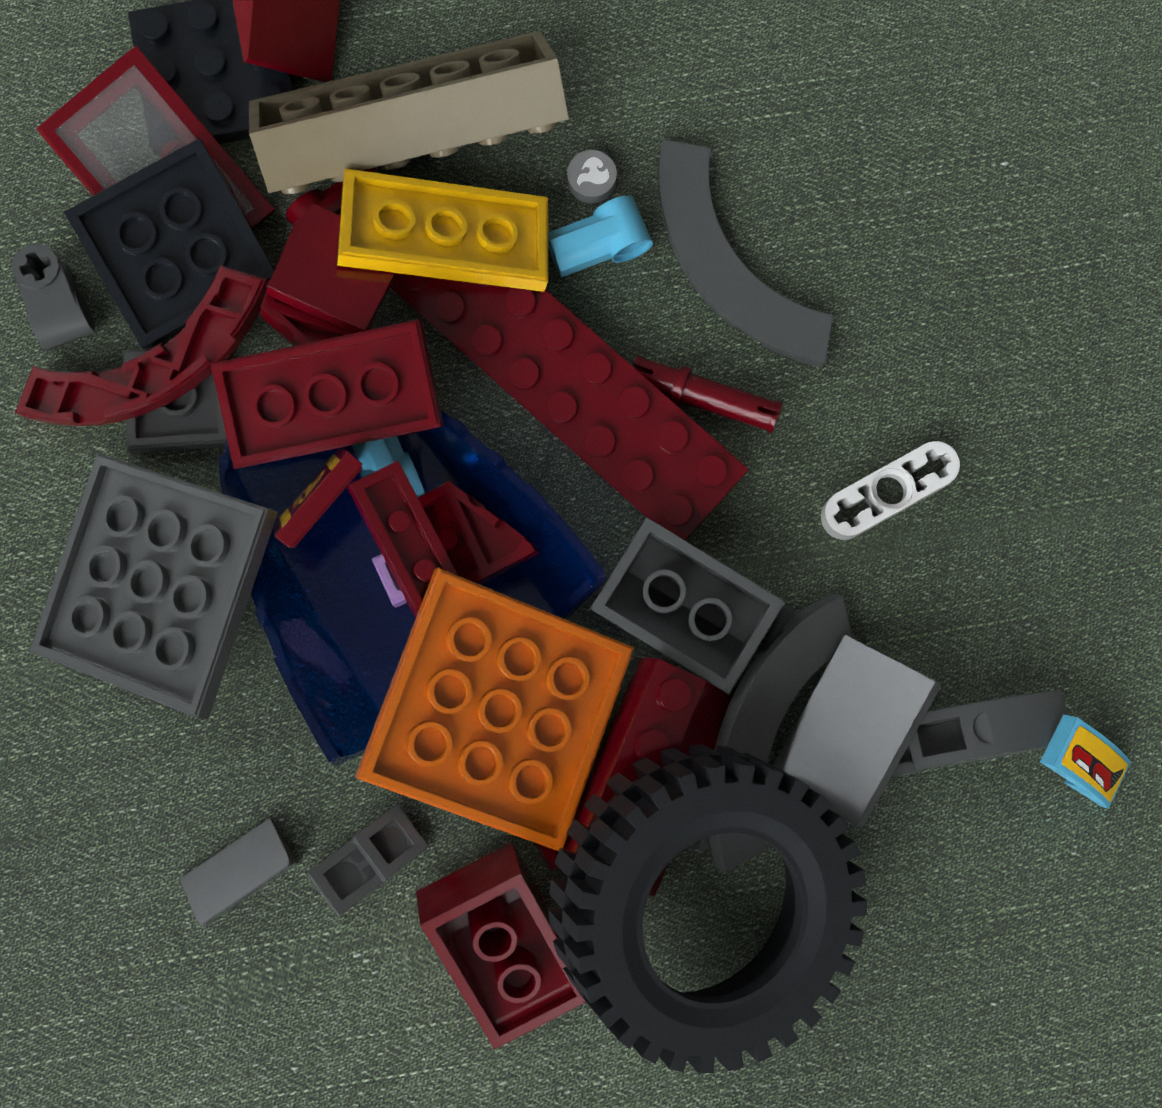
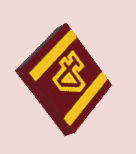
M338 448L276 520L273 526L275 537L287 547L295 548L361 471L362 463L344 448Z

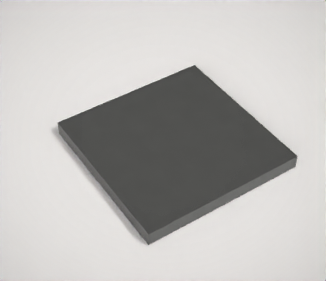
M97 453L29 652L195 718L209 719L278 512Z

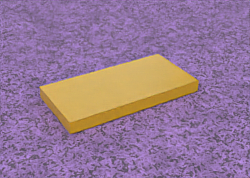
M345 168L337 266L545 292L548 284V197Z

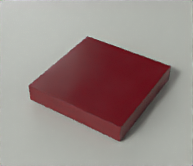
M312 203L266 286V295L352 334L367 331L372 325L398 273L337 266L341 216Z

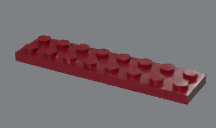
M399 273L390 287L645 517L686 541L749 471L745 465L546 289L545 292Z

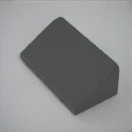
M269 818L179 880L196 920L203 927L250 897L300 861L273 819Z

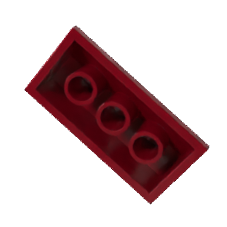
M640 658L579 802V808L574 819L588 827L596 815L584 806L594 793L606 803L616 794L606 782L618 772L631 782L638 779L632 763L644 757L663 767L660 751L676 748L689 756V745L701 744L714 750L719 729L732 697L708 681L663 660ZM568 835L563 849L575 853L579 844ZM668 864L657 877L649 893L650 896L655 897Z

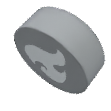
M586 150L577 154L569 163L567 183L570 192L576 199L589 204L599 203L606 200L615 189L617 170L613 160L607 154L598 150Z

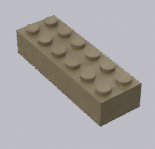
M541 31L249 101V135L268 193L281 190L283 194L302 192L308 189L311 183L329 178L334 182H343L345 168L360 171L378 166L384 170L397 169L408 164L410 158L427 154L435 158L445 157L457 152L459 146L478 142L480 145H494L505 141L508 138V134L527 130L529 133H543L555 128L557 122L569 120L558 58Z

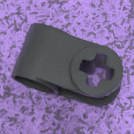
M31 244L20 249L14 256L12 271L26 305V314L31 328L44 350H50L95 333V325L91 314L79 293L73 274L68 266L61 262L55 252L45 245Z

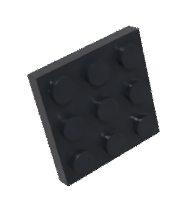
M190 0L128 12L133 47L136 45L219 144L250 138L249 101L294 90L290 73L244 62L232 0ZM142 96L150 147L155 155L159 156L162 155V150L166 144L171 141L180 140Z
M200 138L64 211L143 349H150L181 332L186 327L185 321L204 298L213 283L220 265L261 277L268 281L275 271L256 234Z

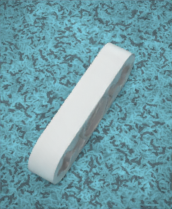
M928 442L837 492L822 508L821 522L824 529L836 539L849 540L855 538L943 489L956 478L959 472L960 461L956 451L944 442ZM926 455L932 461L939 458L943 461L944 467L939 471L941 478L933 472L915 483L911 474L918 471L928 462ZM906 465L908 471L905 470L902 466ZM886 477L896 479L903 488L901 502L897 504L883 502L878 497L876 491L878 481ZM916 486L921 489V492H917ZM861 489L864 490L865 497L858 491ZM864 498L866 499L869 508L861 511L854 517L852 521L855 527H851L847 521L840 524L837 523L834 516L840 511L838 503H841L845 509H848L860 503ZM872 510L876 512L878 515L874 517L872 515Z

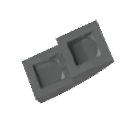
M396 804L354 835L352 840L308 871L307 876L339 918L423 853L429 846L399 805Z

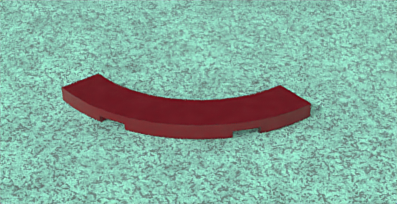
M220 265L209 290L197 308L185 321L186 327L165 345L158 344L144 354L123 363V367L98 373L95 371L61 372L33 366L15 414L47 424L98 426L122 422L145 415L171 403L212 374L210 364L225 361L233 353L260 314V306L265 297L266 286L269 281Z

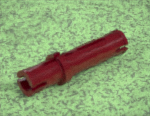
M638 355L633 363L638 372L665 396L670 398L678 407L685 403L766 430L771 434L775 430L776 421L779 419L783 402H776L692 374V368L682 365L679 370L646 359L641 355Z

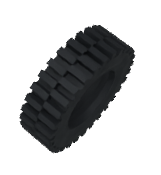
M704 744L689 745V756L676 748H670L660 751L663 767L644 757L632 763L638 779L631 782L619 772L609 779L606 783L616 795L607 803L594 793L584 805L596 815L588 827L575 819L572 822L567 834L579 845L575 853L560 848L555 864L568 878L567 880L551 879L549 895L561 907L560 909L549 910L550 926L560 937L553 940L558 957L566 965L563 970L570 982L607 1029H610L614 1036L629 1050L633 1046L642 1058L656 1064L660 1057L669 1069L684 1072L686 1062L688 1061L698 1073H714L715 1057L728 1071L744 1068L742 1051L746 1050L759 1063L772 1057L767 1041L774 1037L785 1048L792 1045L799 1038L791 1026L801 1019L812 1028L822 1018L812 1007L818 998L823 996L833 1004L840 994L841 990L830 981L836 971L850 976L855 965V961L843 953L846 944L861 947L864 931L851 923V916H867V900L851 889L866 885L864 869L850 861L860 856L856 842L842 834L848 829V826L840 815L828 809L831 804L821 794L810 789L806 783L758 757L746 752L742 754L730 747L718 745L716 752ZM723 833H743L767 841L784 859L786 887L780 916L763 948L743 969L732 977L711 987L691 992H680L664 983L653 970L643 941V916L647 898L664 867L683 849L709 836Z

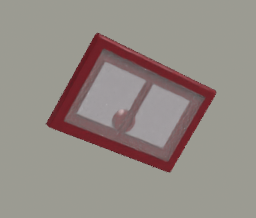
M136 45L36 128L38 133L92 196L200 138L253 230L276 212Z

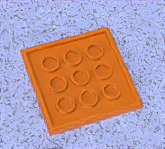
M436 568L355 778L559 851L560 848L563 849L567 839V831L573 822L634 647L443 569Z

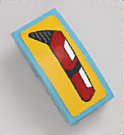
M1063 714L1040 763L1066 779L1065 784L1099 806L1109 809L1131 761L1116 745L1078 717Z

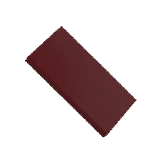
M421 320L404 322L210 364L234 469L444 427Z

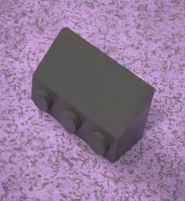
M646 517L590 609L729 694L785 601Z

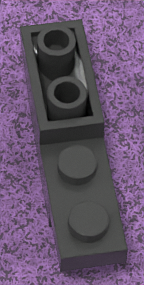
M1062 690L1010 696L927 711L891 778L1047 748L1063 714L1068 715Z

